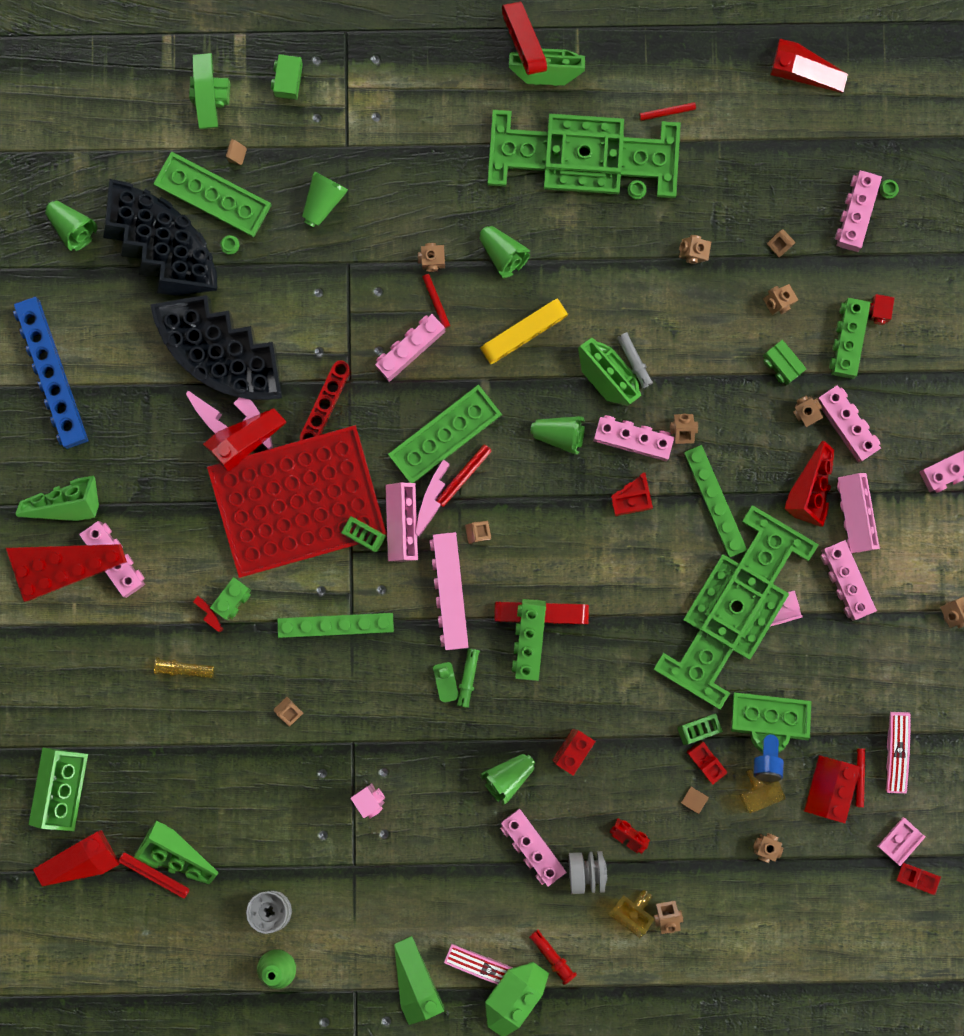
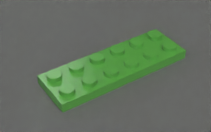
M173 152L170 153L153 184L155 187L253 238L271 207L270 202Z
M477 385L388 455L410 483H415L501 417L502 414L483 389Z

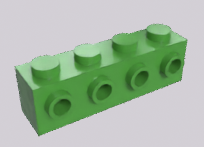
M847 298L844 303H841L839 313L842 314L841 321H838L836 332H839L838 340L835 339L833 344L835 356L831 358L829 369H832L831 375L854 379L857 376L871 302Z
M522 599V605H518L517 616L521 618L520 624L516 623L515 635H519L518 642L514 643V654H517V661L513 660L512 672H515V679L539 681L546 601Z

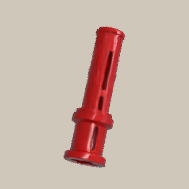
M539 929L529 936L552 965L551 970L556 972L562 979L563 985H566L577 975L566 964V959L561 958Z

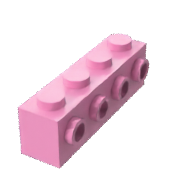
M861 170L857 175H853L850 184L853 189L851 193H848L845 204H848L847 210L842 212L840 222H843L841 229L838 228L835 239L838 240L836 246L859 252L862 248L882 176Z
M433 314L429 317L427 315L419 321L420 325L416 329L411 328L406 332L405 338L401 342L398 340L390 347L391 351L389 353H383L377 358L375 366L388 382L445 333V327Z
M837 385L820 396L818 400L822 406L821 410L854 458L860 463L881 449L879 446L880 441L875 435L872 436L868 430L869 425L864 419L861 420L857 414L859 412L853 403H849L847 393Z
M607 415L604 418L600 417L594 442L668 461L674 437L670 436L671 433L666 431L657 433L648 426L635 427L633 426L634 423L625 420L622 423L617 422L614 417Z
M964 450L920 471L929 492L935 490L938 493L947 488L946 484L953 482L955 485L964 480Z
M858 473L838 477L837 489L841 493L842 501L840 506L845 516L844 528L848 533L847 545L851 553L880 549L867 474Z
M415 483L387 484L388 561L405 562L418 560Z
M97 521L79 534L86 545L121 544L117 538L113 539L110 535L112 532L110 527L100 521ZM128 554L125 555L127 563L105 571L125 598L145 585L143 574L133 568L132 564L134 562Z
M846 540L821 550L822 562L824 565H828L830 570L828 572L829 578L832 583L835 582L838 588L836 590L837 596L840 601L843 600L846 606L844 608L846 616L854 621L876 612L877 610Z
M371 783L351 797V800L363 818L368 816L371 819L383 809L381 806L384 804L383 799L385 796L379 788L376 790Z
M520 808L501 821L503 826L500 829L506 837L511 836L514 840V843H512L513 847L518 853L523 852L526 856L524 859L525 863L530 869L534 867L538 873L535 876L542 885L546 883L547 886H550L567 873Z

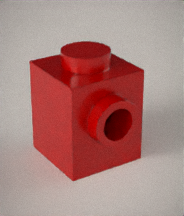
M876 294L870 303L869 320L874 321V324L878 325L888 323L892 318L895 297Z

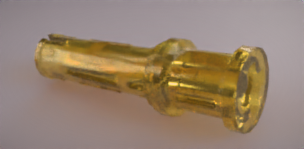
M156 657L154 674L165 673L170 674V676L183 674L213 678L214 666L179 663L176 659L169 661L160 660L159 657Z

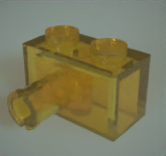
M754 768L746 771L752 788L739 795L747 813H753L786 799L779 781L763 783V781H759L753 776L752 771L754 772Z
M645 890L641 891L634 903L623 895L608 914L639 938L645 935L655 918L644 911L646 905L653 898L649 893L644 899L648 893Z

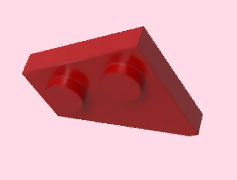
M645 473L640 474L637 479L628 483L622 490L617 491L611 496L615 516L653 509Z

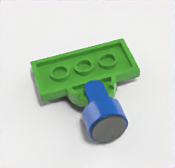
M734 692L731 732L751 734V741L755 748L763 753V756L754 758L753 776L763 782L780 781L783 778L784 760L778 757V753L785 749L790 738L810 739L811 701Z

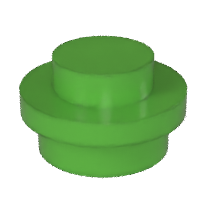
M639 180L632 181L627 189L629 196L633 199L643 198L646 194V185Z
M885 180L881 183L879 191L884 198L891 199L898 194L899 187L895 181Z
M229 235L221 240L220 246L224 253L232 255L239 250L240 244L236 237Z

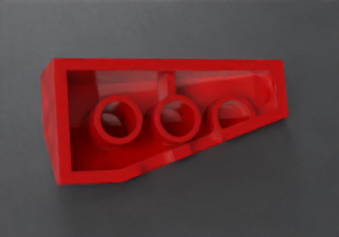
M779 38L770 75L841 93L844 92L847 73L799 43Z
M273 408L218 431L203 445L229 472L287 422Z
M821 441L791 489L785 506V510L794 518L820 527L824 526L829 509V503H826L827 492H830L831 485H828V476L832 473L834 449L825 441Z
M100 830L34 868L33 871L40 884L46 886L101 875L120 865L103 831Z

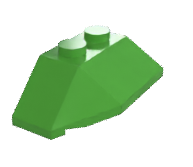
M542 49L547 62V71L531 75L526 74L518 52H511L509 55V68L527 84L566 85L585 71V56L568 50Z
M593 338L579 346L582 373L606 401L629 406L641 396L636 375L632 373L631 369L611 347L597 342Z
M534 962L508 969L485 1001L487 1027L500 1036H507L520 1028L542 997L549 972Z

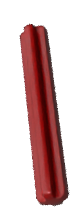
M483 445L436 499L442 507L449 502L491 453V449L487 445Z
M127 853L121 855L119 859L120 864L183 899L188 895L190 890L188 887Z

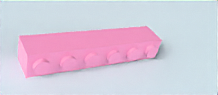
M456 532L433 535V540H430L431 551H435L436 559H432L433 570H437L438 577L434 578L435 589H439L440 596L436 597L437 609L441 608L442 616H438L439 628L443 627L444 635H440L441 647H445L446 651L469 648Z

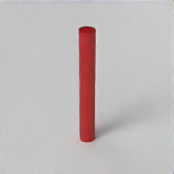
M693 102L639 113L642 121L696 110V104Z
M426 274L422 276L441 324L448 328L451 325L430 275Z
M857 748V766H860V771L857 778L856 807H864L865 749Z

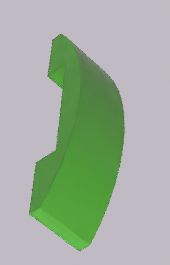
M212 53L193 55L194 91L199 129L218 128Z

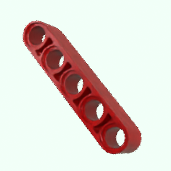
M522 2L502 5L504 21L526 74L546 72L547 62Z
M340 360L333 364L300 434V441L304 440V437L309 434L314 437L322 434L350 374L349 366L345 361ZM344 366L346 372L343 375L337 374V367ZM336 383L338 385L337 391L330 392L328 390L329 384ZM323 400H327L330 402V406L327 409L320 408V403ZM316 417L322 419V424L318 427L312 425V420Z
M495 602L494 621L520 622L521 617L517 616L518 605H522V602ZM546 603L544 623L589 624V605Z

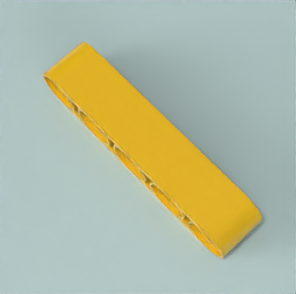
M555 299L488 341L480 349L488 362L493 364L566 318L568 313L559 299Z

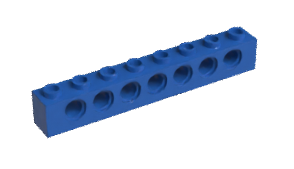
M33 297L14 304L16 310L13 313L17 322L20 321L22 326L19 330L22 338L27 341L26 351L29 357L32 356L33 358L32 368L34 373L39 375L40 381H38L41 392L45 393L46 399H44L46 408L51 410L52 417H50L53 427H57L59 434L56 437L60 446L63 445V447L69 449L88 442L87 434L40 300L37 297ZM34 316L35 322L31 325H28V319ZM41 334V340L34 342V336ZM47 352V358L40 360V354ZM49 369H53V376L46 378V372ZM59 387V388H60L59 394L56 395V396H53V395H52V390H53V388ZM66 405L65 412L58 413L59 406ZM71 422V430L65 431V424Z

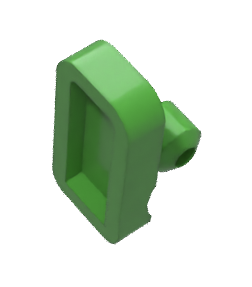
M447 662L435 665L433 671L440 700L442 702L456 700L459 694L452 664Z

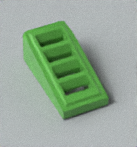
M350 516L341 532L374 552L379 550L386 537L382 532ZM354 523H355V524H357V526H356V528H355L353 534H351V533H349V532L351 531V529H352V527H353V525H354ZM361 527L364 528L360 537H357ZM368 531L371 532L367 541H364ZM375 535H376L377 538H376L374 544L372 545L371 542H372L373 538H374Z
M716 714L678 727L683 745H688L723 732ZM708 720H711L714 731H711ZM702 722H703V725H704V727H705L706 734H704V731H703V729H702V726H701V723H702ZM694 725L696 726V729H697V731H698V734H699L698 737L696 736V733H695V730H694V727H693Z

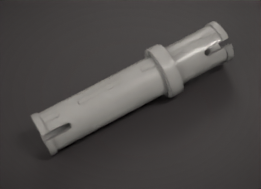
M628 332L621 334V337L618 336L617 340L633 368L631 370L632 373L636 374L641 387L646 388L653 384L645 369L647 366L642 363Z

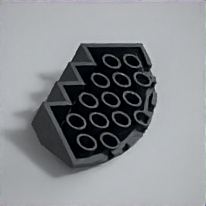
M109 179L103 238L122 241V257L140 259L139 275L158 277L157 293L178 296L217 291V272L214 267L212 253L209 252L204 237L192 226L191 221L174 209L170 202L162 197L160 199L151 194V191L146 189L143 191L133 187V184Z
M207 295L150 304L155 325L164 344L175 360L197 380L217 391L239 398L251 400L282 399L276 346L273 342L256 344L254 330L251 326L234 329L230 311L212 313L211 300Z

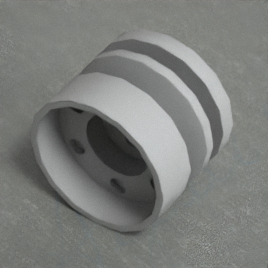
M597 851V860L593 859V852H589L588 861H584L582 852L569 853L571 894H584L586 884L590 885L592 893H595V884L599 885L600 893L605 892L607 867L602 851Z
M261 892L255 895L248 903L246 910L247 920L250 926L257 932L265 934L277 932L290 921L292 915L291 903L281 892ZM273 907L275 914L268 916L267 908Z

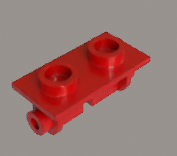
M618 818L615 826L609 831L612 834L611 836L621 843L626 838L629 839L626 846L636 853L642 854L648 848L650 839L643 832H638L632 828L627 821Z

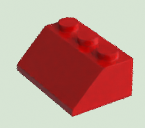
M819 755L804 812L846 823L860 766Z

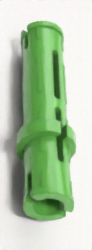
M468 648L462 684H459L460 694L457 706L469 708L471 692L474 691L473 682L480 653L479 650Z

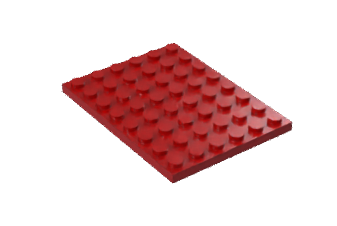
M356 425L248 455L229 472L220 463L207 467L239 578L360 544L341 533L350 516L387 536ZM354 523L349 533L353 534L357 524ZM361 527L357 537H360L364 528ZM368 531L364 541H367L371 532Z

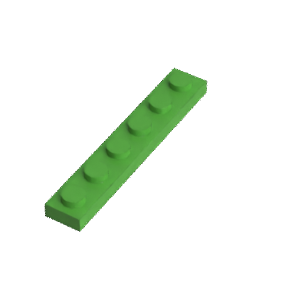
M702 445L684 452V456L728 557L730 558L747 551Z
M393 613L277 618L278 638L394 632Z

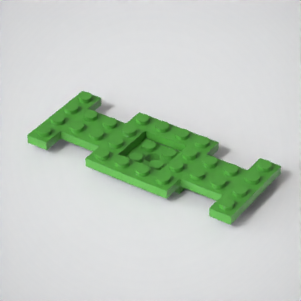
M493 110L488 185L506 187L507 170L511 168L545 171L544 189L619 194L621 176L658 178L657 197L676 198L680 122L662 121L659 140L624 137V119L549 114L548 132L510 129L512 111ZM583 147L588 148L590 154L582 156L579 150Z
M753 505L750 507L742 523L758 533L741 562L737 563L722 554L683 621L699 630L681 662H678L663 653L653 669L721 710L730 693L714 684L732 651L750 660L789 596V593L774 585V581L790 554L793 552L804 560L809 561L819 545ZM734 601H739L742 604L740 612L732 610L731 605Z

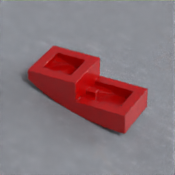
M197 596L193 602L208 613L203 620L218 632H221L223 627L217 614L203 598Z
M702 740L687 751V754L712 785L728 773Z
M906 863L902 864L897 878L898 882L932 895L936 894L941 880V876Z

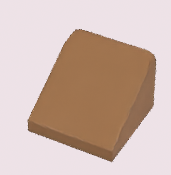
M232 139L226 154L227 160L230 163L242 165L247 148Z
M781 230L767 245L778 257H781L795 244V241L785 230Z
M488 521L465 525L469 544L491 540Z
M288 697L274 708L277 716L289 727L303 714Z
M690 787L681 803L699 814L709 797Z

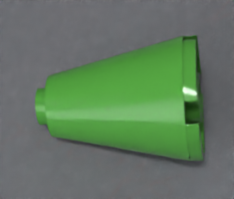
M314 172L302 215L305 218L304 222L312 227L315 224L320 225L347 193L348 189Z
M59 201L50 202L47 205L45 214L69 250L75 249L78 251L91 242L93 238L90 236L93 232L96 234L97 224L94 220Z
M487 226L480 232L479 239L503 278L514 275L512 271L515 269L519 271L530 257L528 252L530 250L494 226Z
M581 416L537 419L531 425V434L537 440L577 455L579 451L576 450L577 447H582L585 426H581V421H585V419Z
M521 754L484 771L480 776L482 780L486 779L488 782L485 786L498 802L502 800V805H505L534 771L535 761L530 755Z
M279 949L266 952L260 958L257 965V974L260 981L271 989H282L288 986L296 974L294 958L287 952Z

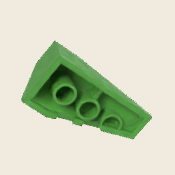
M95 477L78 478L70 481L71 485L63 488L57 486L53 488L54 491L46 495L40 493L19 502L15 514L17 517L73 521L95 518L99 506Z
M158 821L150 828L134 858L151 867L158 868V866L168 868L170 873L175 874L176 871L185 873L187 878L210 884L218 875V871L180 835Z
M410 936L395 943L400 1005L408 1024L421 1022L444 1012V1005L413 937Z

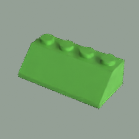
M42 748L29 825L40 829L75 830L88 754Z

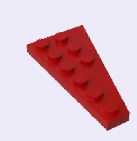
M121 544L6 548L24 602L31 601L127 563Z

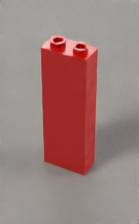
M573 728L552 761L574 776L596 741Z

